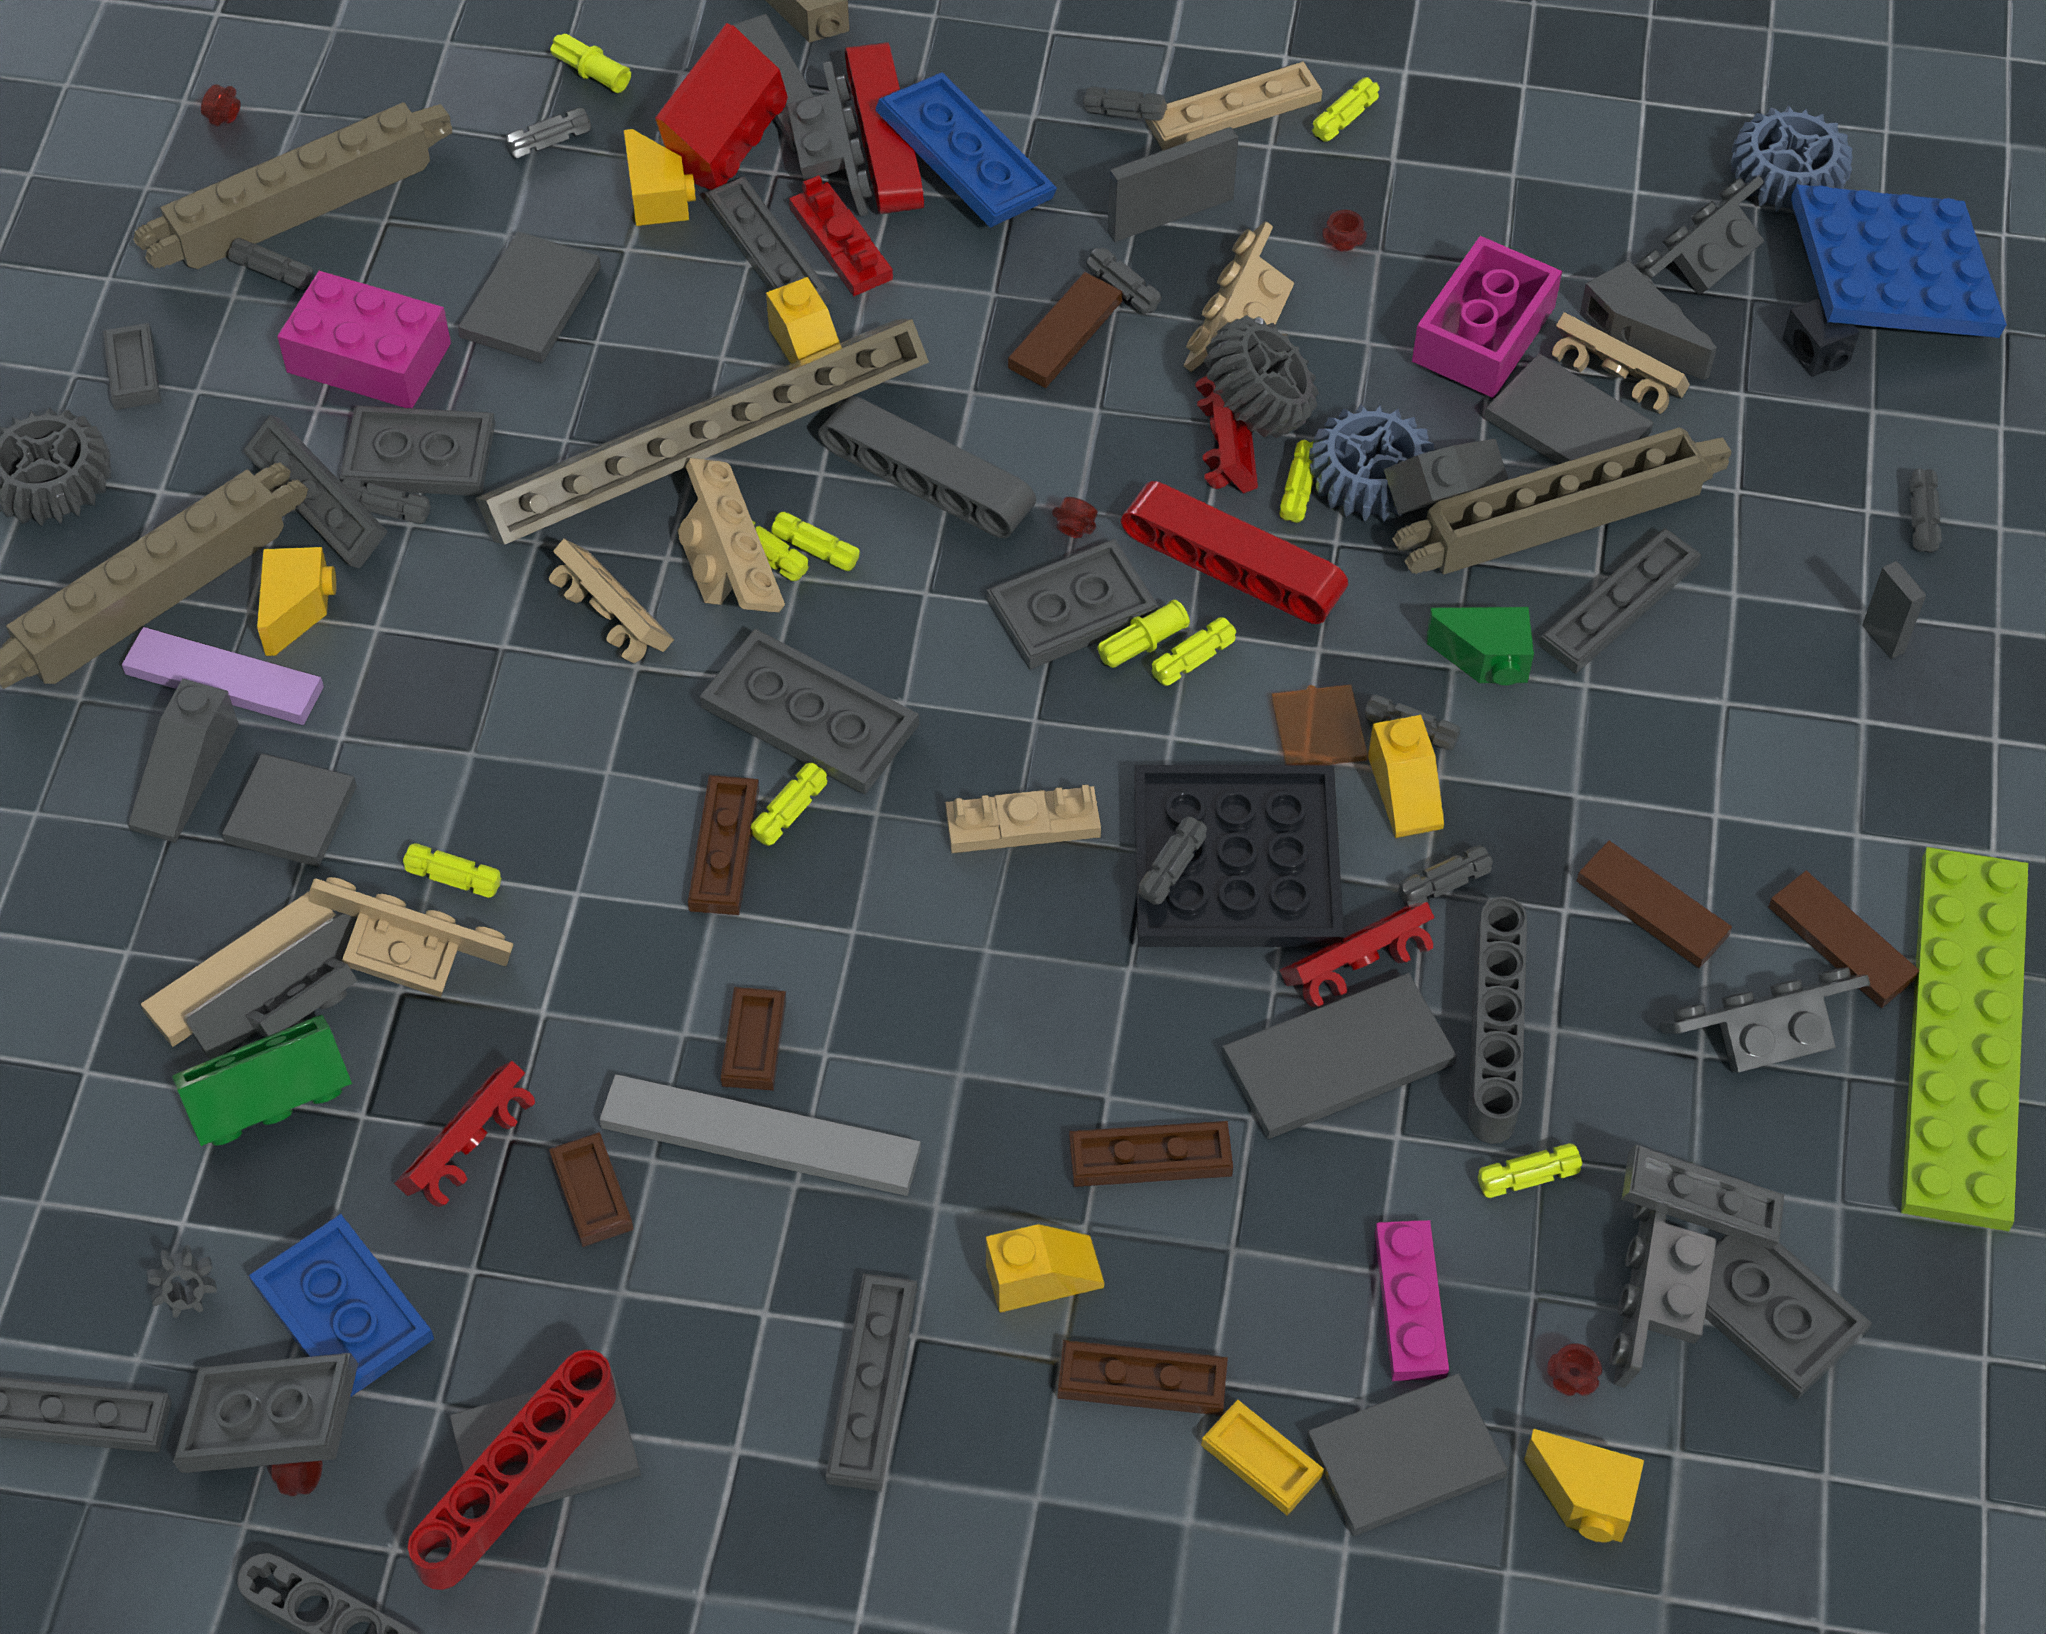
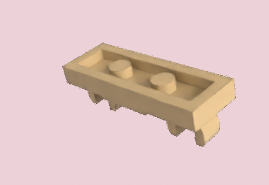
M1565 312L1556 325L1563 339L1559 340L1553 348L1552 356L1555 360L1560 362L1565 352L1570 349L1578 350L1579 355L1573 367L1576 371L1582 372L1589 363L1590 356L1588 351L1592 352L1603 360L1601 367L1612 375L1625 379L1630 374L1641 380L1632 391L1634 401L1640 403L1646 392L1651 390L1657 391L1659 397L1653 409L1659 414L1668 407V392L1682 399L1690 386L1685 374Z
M563 539L553 550L566 565H560L555 568L549 577V581L562 588L572 578V585L564 594L566 599L579 603L586 597L589 591L593 595L589 603L601 615L609 620L616 616L623 623V625H617L611 629L606 640L619 648L626 639L630 638L629 647L621 655L624 659L636 663L645 655L647 645L664 652L674 641L671 635L588 550L566 539Z
M1082 785L1081 788L1063 790L1060 787L1054 791L1041 790L995 795V797L985 795L979 799L969 800L957 798L954 801L945 802L951 853L1101 837V824L1094 786Z

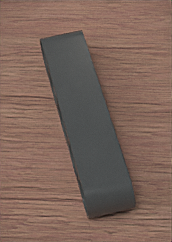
M850 396L845 398L819 428L820 440L835 455L995 537H1009L1036 503V495L1032 488L1020 478L860 397Z
M1495 897L1483 906L1475 939L1468 1123L1475 1137L1490 1144L1508 1140L1514 1133L1522 1103L1527 914L1521 903L1509 897ZM1493 927L1505 928L1509 932L1497 931ZM1491 971H1501L1508 976H1497ZM1493 1015L1501 1016V1017H1503L1504 1019H1506L1507 1021H1504V1022L1495 1021V1020H1493L1492 1018H1490L1489 1016H1493ZM1495 1060L1503 1063L1506 1067L1497 1068L1487 1063V1061ZM1493 1106L1500 1108L1505 1113L1493 1114L1485 1108Z

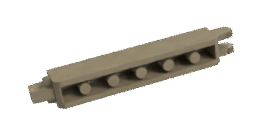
M402 102L160 207L162 216L147 222L146 225L138 227V230L134 231L133 240L142 250H147L145 258L154 269L157 267L160 269L165 267V265H171L182 259L188 267L200 269L227 257L232 242L236 238H241L254 244L259 243L423 171L430 162L428 148L452 134L450 116L441 104L411 112L407 105Z
M1678 427L1438 501L1428 510L1426 520L1401 528L1392 539L1399 551L1402 550L1404 552L1405 550L1409 551L1410 549L1418 548V550L1409 553L1405 560L1412 574L1439 568L1442 574L1445 575L1700 495L1703 482L1713 478L1712 475L1714 473L1727 469L1731 449L1723 437L1695 443L1686 430Z
M275 462L269 468L266 467L255 475L248 469L7 624L6 627L10 638L0 649V686L5 689L27 676L31 677L33 675H37L45 684H56L276 539L284 527L282 517L304 502L309 489L298 479L292 480L286 485L291 471L280 462Z

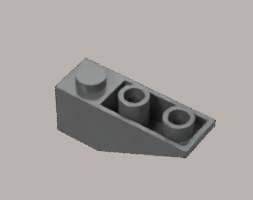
M1629 260L1586 283L1580 314L1592 327L1674 369L1702 380L1709 378L1717 349L1711 338L1705 332L1700 331L1683 314L1680 307L1670 302L1654 286L1652 280L1646 274H1642Z

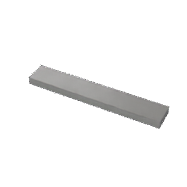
M616 1074L599 1119L602 1129L908 1196L921 1152V1141Z

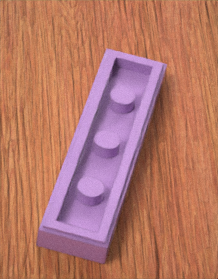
M145 627L142 628L122 663L125 675L177 689L183 678L227 690L234 706L300 725L305 724L324 688L321 677Z

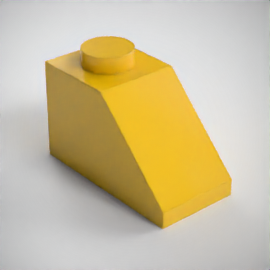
M633 129L624 130L636 226L689 220L687 202L696 201L693 174L684 175L681 156Z
M808 277L766 292L769 330L790 364L840 343L828 308Z
M322 547L263 550L257 629L266 656H276L327 615L328 595L336 594V572L334 566H327Z
M1416 715L1374 723L1368 759L1395 838L1443 829L1444 818L1436 757L1422 716Z
M1037 1224L986 1236V1268L999 1313L1104 1288V1280L1090 1235Z
M1533 1429L1524 1461L1566 1527L1579 1530L1582 1536L1596 1542H1610L1614 1540L1622 1543L1631 1521L1644 1460Z

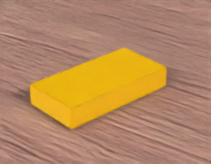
M1238 1399L1202 1438L1201 1446L1287 1516L1323 1476L1324 1468Z

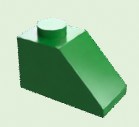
M1529 607L1431 608L1426 635L1427 644L1478 683H1496L1499 685L1528 683L1534 657Z

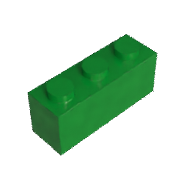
M322 1014L172 1075L201 1146L212 1143L214 1146L229 1143L241 1136L242 1129L261 1121L264 1125L282 1121L292 1114L293 1108L312 1101L314 1104L330 1101L342 1093L343 1087L352 1084L331 1029Z

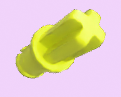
M568 34L556 35L554 37L550 52L554 57L577 69L580 77L584 79L591 77L615 93L622 92L629 84L631 79L630 68L603 55V50L600 47H589Z
M1173 599L1169 604L1144 618L1134 617L1129 627L1098 645L1097 650L1102 662L1111 668H1115L1145 650L1150 653L1155 651L1157 643L1189 626L1190 619L1188 613L1179 601Z

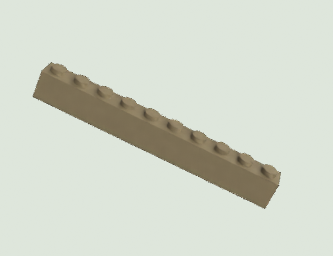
M896 319L475 499L493 541L505 545L685 468L690 458L706 459L927 364L929 361L913 319Z

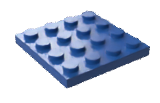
M1796 185L1791 201L1827 322L2000 338L2007 324L1965 201L1950 198L1918 197L1909 194L1878 193L1868 190L1838 189L1827 186Z

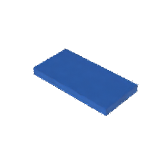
M943 72L879 99L875 111L990 228L1053 198L1057 187Z

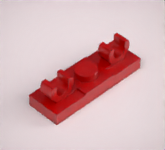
M819 175L804 181L802 184L803 193L789 198L790 210L853 297L893 280L892 267L828 182L822 184V178Z
M1203 377L1195 383V386L1207 398L1197 401V406L1206 416L1214 415V417L1210 418V426L1215 439L1219 442V449L1209 450L1202 456L1203 461L1211 470L1216 469L1205 474L1204 478L1213 489L1223 488L1231 480L1243 494L1257 489L1258 483L1252 431L1250 432L1247 429L1243 420H1235L1234 413L1229 407H1224L1225 402L1221 396L1213 392L1216 388L1214 382L1209 380L1208 377Z
M1428 902L1408 905L1344 937L1342 944L1340 942L1326 946L1279 971L1286 986L1304 984L1303 996L1305 1001L1311 1007H1319L1324 1004L1319 994V986L1323 981L1329 984L1334 996L1347 993L1344 979L1338 973L1333 972V970L1348 964L1352 970L1367 966L1380 958L1377 950L1390 944L1391 956L1397 963L1408 962L1411 959L1406 950V941L1410 937L1416 941L1420 952L1433 949V940L1430 934L1418 926L1435 917Z
M513 1061L497 1068L394 1184L406 1196L424 1189V1195L432 1205L437 1207L446 1205L449 1199L439 1190L438 1183L440 1178L446 1177L450 1179L457 1187L467 1181L465 1173L459 1167L446 1165V1163L454 1154L460 1151L464 1155L469 1154L484 1139L488 1132L482 1126L492 1115L495 1122L502 1128L510 1129L514 1127L518 1121L508 1112L507 1104L509 1100H515L525 1110L536 1103L533 1095L526 1089L513 1088L524 1076L525 1072Z

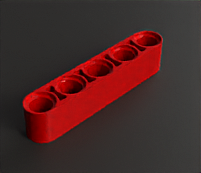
M888 42L846 47L847 75L878 213L881 215L923 209V187L915 151L875 111L880 98L900 90L890 45Z
M1150 481L1145 484L1121 518V525L1125 532L1139 543L1311 624H1320L1325 621L1349 585L1345 573L1333 563L1157 481Z
M581 1350L574 1352L566 1358L414 1529L409 1537L408 1552L418 1578L425 1586L444 1590L453 1587L461 1581L610 1411L616 1400V1388L609 1362L601 1353L594 1350ZM588 1378L601 1380L594 1389L579 1390L576 1388L581 1381ZM557 1419L564 1421L562 1427L557 1431L551 1433L539 1431L540 1427L549 1420ZM519 1461L527 1464L525 1469L519 1474L504 1475L501 1473L504 1467L512 1462ZM477 1504L489 1506L487 1512L481 1517L475 1519L463 1517L466 1510L471 1506ZM439 1547L451 1549L449 1555L440 1562L428 1563L425 1561L428 1553L433 1549Z

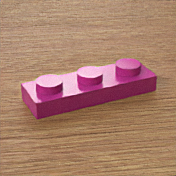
M1430 1220L1376 1223L1375 1240L1392 1381L1445 1379L1448 1376L1449 1366Z

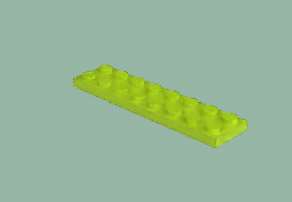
M1926 847L1923 854L1916 967L1919 969V973L1914 987L1902 1214L2003 1231H2010L2014 1223L2028 863L1931 847Z

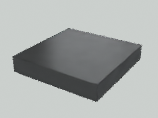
M261 753L222 833L226 844L319 867L357 787L354 776Z

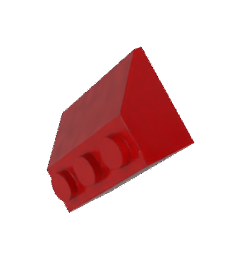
M726 23L655 119L665 148L681 156L684 175L693 174L694 184L713 190L726 184L729 178L736 175L743 159L752 147L761 141L765 129L774 117L783 111L788 96L780 69L735 26Z

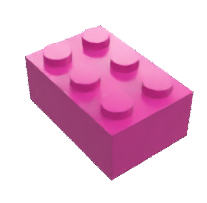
M1479 236L1417 325L1412 362L1494 398L1554 310L1562 271Z
M318 271L277 336L287 373L403 408L414 407L451 345L444 307L323 271Z

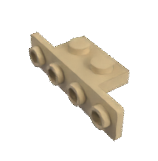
M1267 221L1262 223L1253 232L1249 229L1245 230L1235 242L1232 251L1236 253L1235 258L1221 272L1217 280L1221 287L1218 293L1208 301L1202 311V315L1206 319L1203 325L1193 333L1186 345L1190 353L1184 363V367L1190 372L1204 362L1208 355L1206 346L1218 334L1217 331L1228 322L1231 324L1234 320L1248 315L1253 319L1258 316L1261 317L1267 325L1272 322L1276 325L1294 282L1259 257L1273 229V226Z
M690 458L686 464V469L698 500L687 517L682 521L677 532L704 603L721 605L733 588L739 606L742 609L779 613L785 603L731 466L727 462Z
M329 877L326 879V882L314 879L310 888L309 902L357 918L342 962L347 963L351 969L441 998L457 951L499 965L507 966L514 944L505 941V936L494 929L476 927L474 931L456 925V920L453 917L439 911L428 910L423 914L405 908V902L390 895L377 894L376 898L356 892V887L353 884L338 878Z

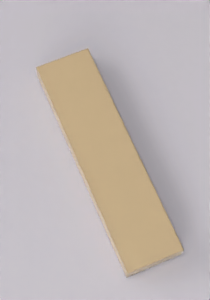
M1303 61L1168 103L1162 120L1145 119L1162 150H1166L1228 127H1232V129L1321 102L1322 89Z
M310 891L142 1002L141 1007L145 1015L170 1045L174 1047L192 1035L184 1022V1017L188 1013L336 914L329 908L309 902Z

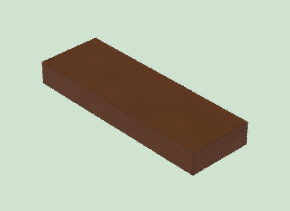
M1084 272L1008 357V368L1047 388L1121 304L1123 291Z
M709 775L688 898L690 912L740 915L752 839L751 824L755 820L760 789L759 779Z
M1610 840L1578 873L1576 881L1699 969L1730 936L1731 925Z
M1807 870L1771 898L1768 908L1834 967H1849L1851 975H1868L1870 985L1859 989L1881 1009L1916 980L1919 969Z
M1228 1121L1069 1131L1073 1187L1232 1177L1233 1175Z
M1063 1340L1057 1399L1223 1416L1228 1357Z

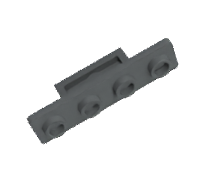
M832 61L825 62L823 67L829 93L787 104L800 169L804 180L846 169L850 189L859 215H868L865 198L873 196L866 170L859 171L858 165L865 164V158L859 138L852 139L851 133L858 132L852 106H844V102L851 100L850 91L845 75L836 76Z
M1758 175L1747 183H1744L1741 178L1730 183L1718 193L1722 201L1717 205L1711 201L1690 217L1695 224L1689 229L1685 225L1676 229L1662 241L1666 246L1662 252L1659 253L1655 249L1636 262L1634 266L1651 279L1674 260L1698 294L1711 288L1764 242V239L1739 206L1744 199L1764 183L1763 179Z
M339 912L188 1013L184 1017V1022L205 1055L210 1059L219 1057L254 1033L264 1037L270 1036L304 1022L302 1018L317 1008L327 1009L344 999L347 995L345 989L358 981L348 964L342 962L357 918Z
M1849 967L1818 973L1819 983L1802 987L1801 979L1773 984L1770 986L1772 995L1754 999L1752 991L1729 995L1721 998L1723 1007L1705 1011L1704 1003L1681 1007L1673 1010L1675 1019L1659 1024L1662 1033L1678 1034L1720 1023L1731 1072L1739 1073L1836 1048L1824 997L1869 986L1868 975H1851Z
M1637 1204L1634 1207L1633 1217L1636 1220H1640L1638 1235L1632 1238L1626 1255V1266L1632 1268L1630 1284L1627 1283L1623 1288L1618 1303V1315L1624 1316L1622 1333L1619 1332L1616 1335L1610 1352V1364L1616 1366L1614 1385L1623 1388L1633 1380L1642 1368L1648 1330L1693 1344L1702 1336L1716 1246V1238L1665 1223L1666 1214Z

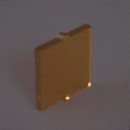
M1309 685L1306 690L1272 694L1271 701L1285 765H1332L1367 760V750L1351 685L1317 689L1315 686Z

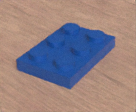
M342 1214L249 1275L254 1288L307 1357L351 1353L358 1362L351 1397L434 1340L430 1327Z

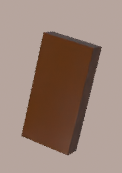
M734 987L721 1072L722 1087L774 1091L786 1007V991Z
M600 1132L549 1149L582 1247L634 1230L632 1219Z

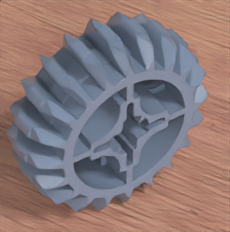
M1789 105L1784 112L1780 113L1771 107L1766 115L1756 113L1751 122H1745L1740 129L1731 151L1733 153L1731 172L1735 173L1736 179L1741 178L1744 183L1760 175L1764 183L1748 197L1758 196L1759 206L1766 203L1773 204L1776 212L1781 207L1790 208L1795 215L1791 196L1797 184L1844 189L1852 170V148L1848 146V135L1839 133L1838 123L1826 124L1824 114L1816 117L1808 115L1807 108L1802 113L1793 112Z
M1360 404L1356 414L1343 408L1338 419L1328 417L1327 422L1324 424V429H1318L1317 434L1314 436L1313 448H1310L1309 459L1313 461L1310 464V471L1314 476L1313 483H1316L1318 496H1328L1327 501L1330 508L1340 505L1344 506L1343 510L1346 517L1354 511L1361 513L1364 521L1371 514H1378L1383 521L1389 516L1390 511L1398 515L1384 469L1416 455L1434 451V443L1428 441L1427 429H1417L1415 417L1402 420L1399 408L1391 414L1384 413L1380 404L1375 411H1367Z

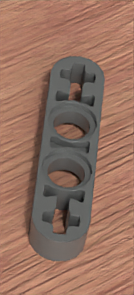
M270 1553L255 1555L242 1565L238 1573L237 1585L246 1604L253 1610L296 1634H346L351 1626L358 1622L372 1623L377 1628V1634H419L279 1556ZM274 1572L273 1576L278 1586L289 1592L285 1603L280 1593L268 1587H264L257 1594L258 1589L254 1580L258 1576L268 1578ZM321 1596L329 1601V1608L320 1620L305 1622L297 1617L298 1608L306 1598Z

